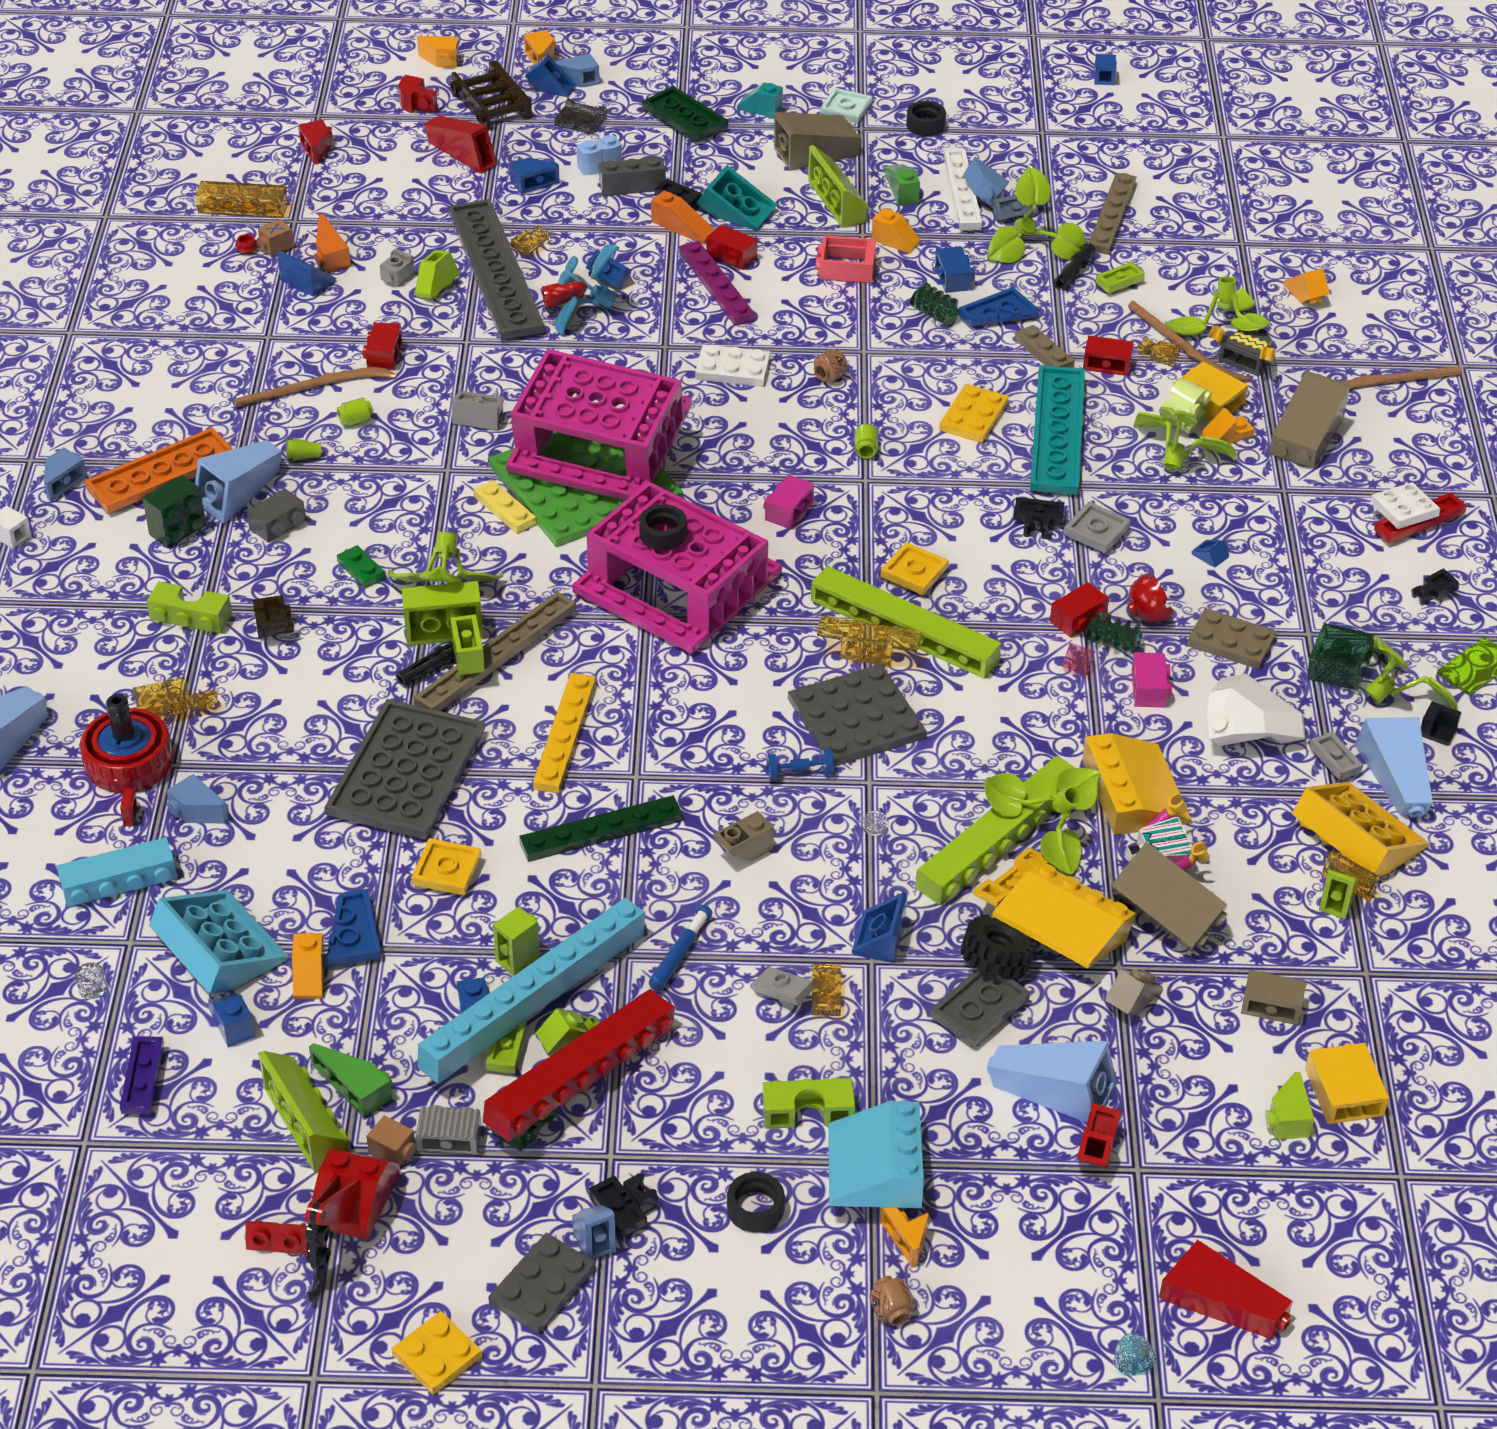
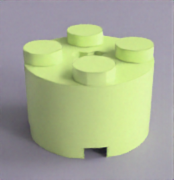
M1180 378L1169 391L1172 393L1170 399H1165L1162 406L1186 411L1195 415L1198 421L1202 422L1208 411L1204 407L1210 401L1212 392L1189 380ZM1166 419V421L1172 422L1177 427V421ZM1182 422L1181 430L1191 434L1196 424Z

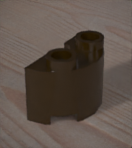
M283 595L252 599L258 637L294 632L290 604H284Z

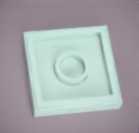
M834 88L821 106L820 114L843 115L848 122L859 124L872 104L873 96Z

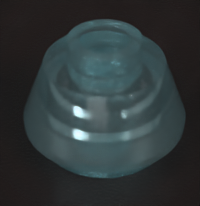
M1136 1333L1124 1335L1117 1342L1113 1365L1123 1374H1142L1153 1367L1157 1356L1144 1337Z

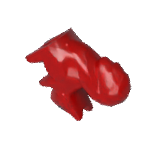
M574 281L566 284L555 283L542 286L541 288L545 309L562 305L567 300L570 301L573 296L582 298L587 291V285L583 281Z

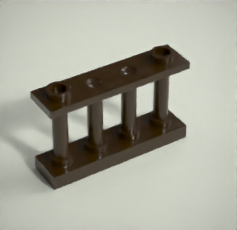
M496 60L489 62L487 74L462 80L456 72H451L452 81H450V88L452 92L472 112L479 124L487 126L488 131L491 130L490 119L513 112L519 113L524 120L532 118L531 99ZM486 82L493 83L492 85L474 90L469 88ZM495 92L502 93L501 95L483 100L477 98ZM504 102L510 103V105L493 110L486 108Z

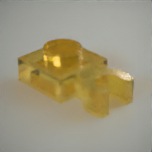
M541 225L534 227L532 232L525 230L511 239V247L528 255L540 248L542 242L550 239V230L542 232Z
M1143 338L1142 344H1138L1137 353L1140 355H1150V360L1171 367L1180 355L1181 347L1161 340L1156 344L1149 338Z

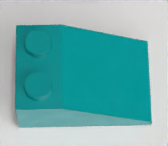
M728 165L708 185L696 203L713 217L755 231L778 205Z

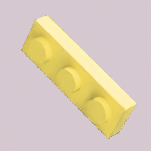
M494 480L473 490L474 498L516 534L537 524L536 516Z

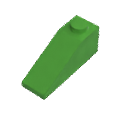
M904 164L883 166V171L897 205L919 204L920 181L916 171Z
M315 1043L309 1046L312 1066L363 1118L392 1100L391 1086L393 1083L386 1071H380L371 1062Z

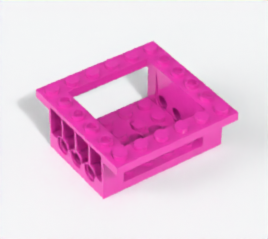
M547 349L510 414L515 449L506 463V471L627 500L648 481L653 483L692 406V398L682 396L681 380ZM596 399H601L600 402H592ZM619 404L624 405L623 407H620V408H616V407H615V406H618ZM554 431L624 448L627 476L624 477L540 455Z
M648 481L586 533L588 571L572 584V592L693 654L781 574L782 565L768 558V540ZM659 504H668L681 509L687 518V537L685 541L678 547L669 550H658L645 545L640 539L639 517L644 510ZM658 523L652 525L651 528L658 531H668L674 529L675 526L668 523ZM635 565L686 591L687 623L685 624L612 586V584Z

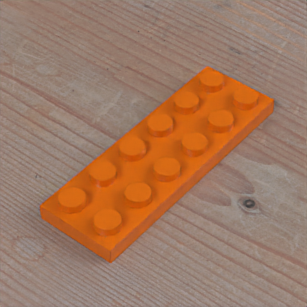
M212 427L84 481L85 487L109 514L141 501L142 497L180 475L187 479L196 477L199 458L229 451L233 448Z

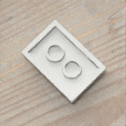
M703 344L695 371V380L764 387L770 361V351Z

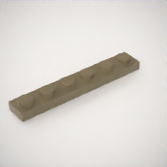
M1127 173L1115 174L1088 246L1090 243L1094 245L1096 253L1109 255L1136 185L1137 176Z

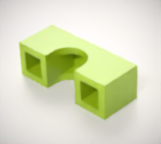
M158 581L146 601L150 620L221 634L232 615L229 595L205 591L199 600L186 602L182 586Z
M852 1078L763 1082L762 1103L765 1129L795 1128V1114L803 1108L818 1110L823 1116L824 1126H828L830 1122L855 1114Z

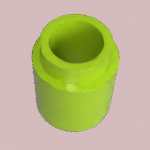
M362 397L342 403L340 407H337V414L341 425L347 424L351 426L370 420L373 408L371 402L366 401Z
M870 424L860 425L855 430V451L863 459L872 458L878 451V430Z

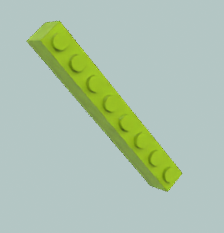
M827 566L811 582L812 602L983 679L1000 661L1001 642Z
M1058 756L1054 757L1023 783L1026 788L1024 800L1040 798L1052 793L1057 794L1058 790L1055 783L1058 775L1067 769L1075 767ZM1049 800L1028 806L1022 805V811L1016 817H1005L992 808L917 869L915 889L939 905H942L948 899L954 898L963 886L972 883L981 871L990 868L999 856L1007 854L1017 841L1025 839L1035 826H1040L1047 816L1054 811L1056 812L1052 806V801Z

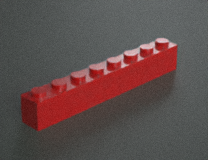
M651 989L647 990L484 1101L483 1123L508 1142L517 1135L524 1134L537 1121L545 1119L550 1112L560 1105L567 1104L573 1096L587 1090L592 1083L602 1076H607L612 1069L622 1062L630 1060L642 1048L649 1047L655 1039L669 1033L674 1025L675 1006Z

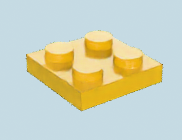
M906 542L881 569L880 577L924 595L946 571L949 560Z
M429 838L411 877L412 885L465 896L482 857L481 848Z
M442 1311L438 1312L391 1348L392 1356L433 1396L483 1357L482 1350Z

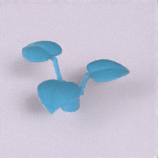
M608 244L600 251L593 264V271L591 273V278L595 279L600 285L596 284L593 287L586 283L587 288L591 290L590 297H592V300L573 296L570 301H566L555 320V329L559 334L565 336V326L577 301L595 306L600 304L607 309L613 305L617 293L608 289L609 286L604 284L597 275L608 259L620 247ZM572 256L557 283L566 284L569 278L575 281H583L572 274L578 264L577 257Z

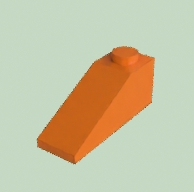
M662 191L651 200L652 223L694 241H700L703 245L706 243V237L715 230L679 196Z
M320 214L316 237L317 253L314 254L317 265L321 266L326 273L351 266L349 247L324 214Z

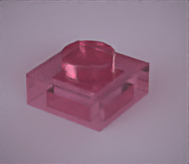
M1069 643L1062 667L1088 675L1095 651Z

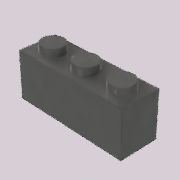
M652 156L643 159L599 163V186L603 197L652 192L666 180V169L662 157Z

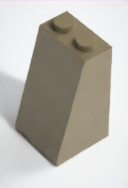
M774 113V150L790 171L809 167L810 145L816 146L834 161L859 155L860 146L862 145L861 136L856 133L852 124L843 115Z
M1306 371L1272 435L1269 454L1314 468L1343 422L1350 385Z
M1145 842L1111 884L1113 895L1191 952L1195 947L1201 949L1210 937L1207 934L1213 925L1218 927L1228 915L1225 912L1227 904L1147 842Z

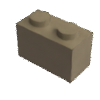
M1249 970L1241 1014L1298 1025L1307 981Z

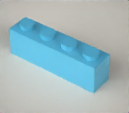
M167 837L56 865L67 907L177 879L175 863Z

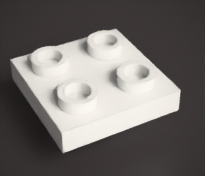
M1413 482L1371 495L1370 503L1397 529L1438 517L1440 513V508Z

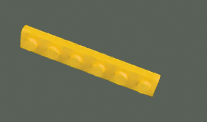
M570 673L533 780V790L560 793L596 685V676Z

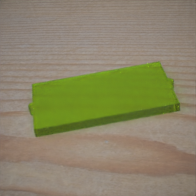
M1483 637L1438 669L1436 674L1451 683L1452 687H1457L1471 696L1497 677V644Z

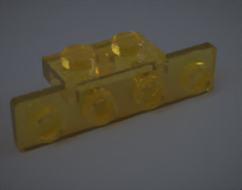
M824 615L821 616L817 628V636L841 640L840 659L875 665L882 664L887 667H891L893 649L917 652L922 634L920 631Z
M185 676L133 688L137 706L134 708L150 711L160 718L162 715L169 713L180 715L186 713L188 709L196 707L198 709H207L218 702L216 690L189 695Z

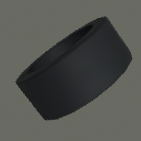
M918 101L908 107L906 125L911 132L930 136L944 130L946 111L941 104L933 101ZM921 117H928L932 119H922Z
M668 504L648 507L639 517L640 539L645 545L658 550H669L678 547L687 537L686 515L681 509ZM658 523H668L674 525L675 528L668 531H658L652 529L651 526Z
M749 1172L735 1178L729 1185L727 1212L728 1217L735 1226L744 1231L756 1233L767 1231L781 1221L785 1210V1194L783 1186L776 1178L767 1173ZM749 1192H761L770 1196L774 1200V1204L764 1212L755 1213L741 1208L738 1204V1199Z

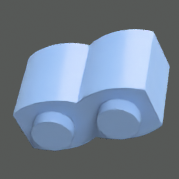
M607 135L597 141L586 140L577 145V167L583 175L599 173V163L622 161V144L616 136Z

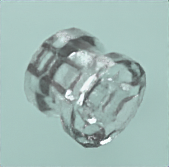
M94 962L85 963L77 968L74 976L79 995L86 999H95L105 993L107 984L103 968L99 964Z

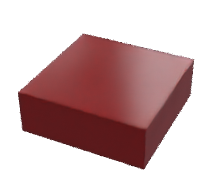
M124 788L120 810L124 826H133L135 824L138 803L134 788Z

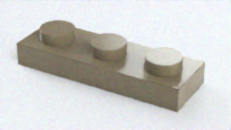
M1034 325L1015 332V340L1045 366L1074 368L1075 360Z

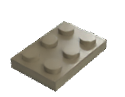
M1205 608L1188 638L1187 646L1260 669L1276 638L1277 631Z

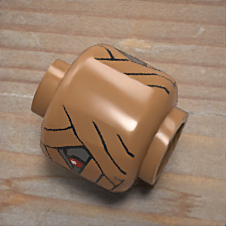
M828 349L814 360V373L818 379L824 382H834L847 372L846 357L839 350Z
M884 1276L878 1279L874 1284L875 1288L872 1289L869 1295L870 1302L878 1319L884 1323H889L891 1326H896L909 1320L915 1308V1300L906 1281L901 1278H892L891 1276Z

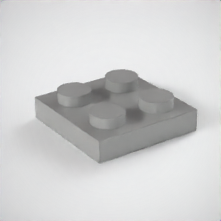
M1088 502L1064 527L1063 535L1106 554L1130 528L1131 520L1092 502Z

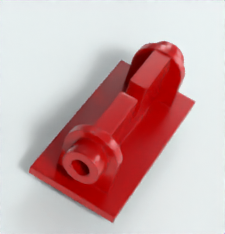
M256 1219L255 1222L246 1221V1249L307 1255L308 1241L305 1240L306 1223H301V1225L263 1222L260 1219Z

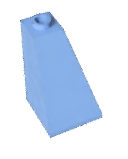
M268 440L199 458L195 485L201 489L203 508L222 523H227L279 472L282 450Z
M28 686L0 696V771L48 717L45 697Z
M1419 717L1366 718L1355 742L1359 754L1399 815H1409L1410 817L1427 815L1433 801Z
M1108 1042L1002 1045L998 1046L994 1056L989 1058L987 1064V1072L990 1074L993 1087L1086 1123L1092 1103L1106 1107L1117 1084Z

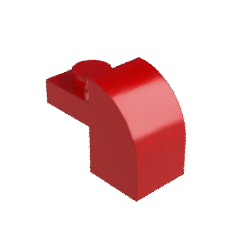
M404 75L398 85L401 108L409 113H413L415 109L435 113L438 109L437 91L425 89L424 78Z
M1092 1103L1077 1161L1108 1168L1121 1110Z

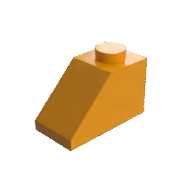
M547 30L524 34L525 53L533 65L547 54L553 59L554 49H556L555 38L551 37Z
M417 36L418 55L436 67H457L459 58L458 37Z
M883 208L873 218L872 239H876V242L909 254L920 244V238L902 214Z
M1323 268L1283 281L1284 286L1300 303L1309 301L1310 305L1323 301V296L1330 294Z
M322 933L294 934L292 972L294 1000L323 999L325 948Z

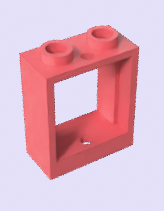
M824 235L823 243L818 244L815 270H820L819 279L872 283L876 239ZM828 257L863 259L865 262L828 260Z

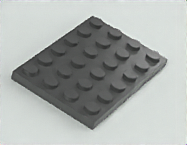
M386 699L324 807L325 815L427 839L485 731V722Z

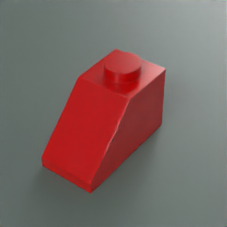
M322 119L298 125L300 143L313 164H318L331 148L330 139L333 138L332 131L329 126L325 125Z

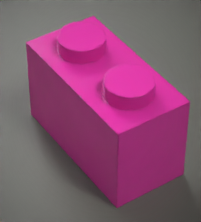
M788 474L782 482L778 483L775 491L766 497L763 504L765 520L791 529L813 503L814 483Z
M1134 652L1131 669L1134 707L1165 708L1167 697L1172 696V682L1167 681V679H1170V664H1166L1165 653Z

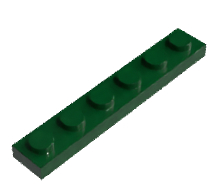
M674 795L520 835L519 842L527 861L530 862L683 821V813Z

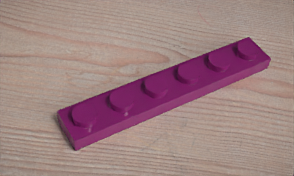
M700 241L680 245L679 254L732 324L737 326L755 321L754 311Z

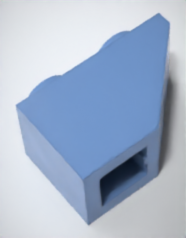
M590 53L554 61L575 83L576 87L599 84V65Z

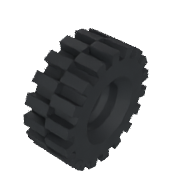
M983 915V918L977 916L974 920L971 919L969 921L960 952L963 954L965 961H970L969 965L971 967L980 968L979 972L983 974L989 972L992 977L1001 975L1002 979H1008L1010 975L1015 979L1019 975H1025L1028 971L1036 948L1035 939L997 918Z

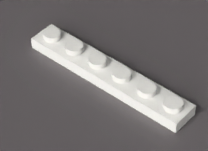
M965 149L944 150V160L959 228L966 231L981 230L982 220L977 198L963 175L969 166Z

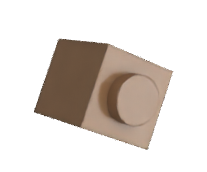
M281 219L258 228V245L270 256L278 254L279 250L284 252L294 248L292 229Z
M385 1115L366 1136L369 1155L398 1162L399 1167L406 1160H410L416 1151L414 1130Z

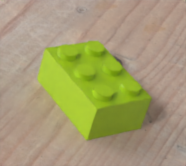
M478 581L401 588L407 646L451 642L450 618L474 614L477 617L480 637L483 639Z

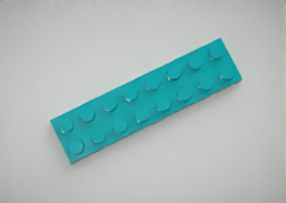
M1039 365L1030 491L1078 495L1085 369Z

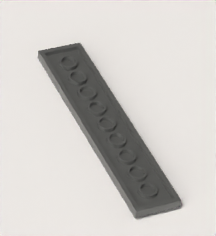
M486 199L448 206V213L500 340L544 333L545 325L491 200Z

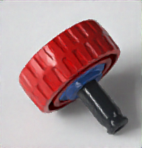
M122 694L111 695L106 700L108 712L95 718L85 728L80 739L83 766L89 779L101 789L115 793H123L124 788H134L135 792L141 791L159 782L171 767L173 751L169 731L165 722L156 714L144 709L129 708L127 697Z

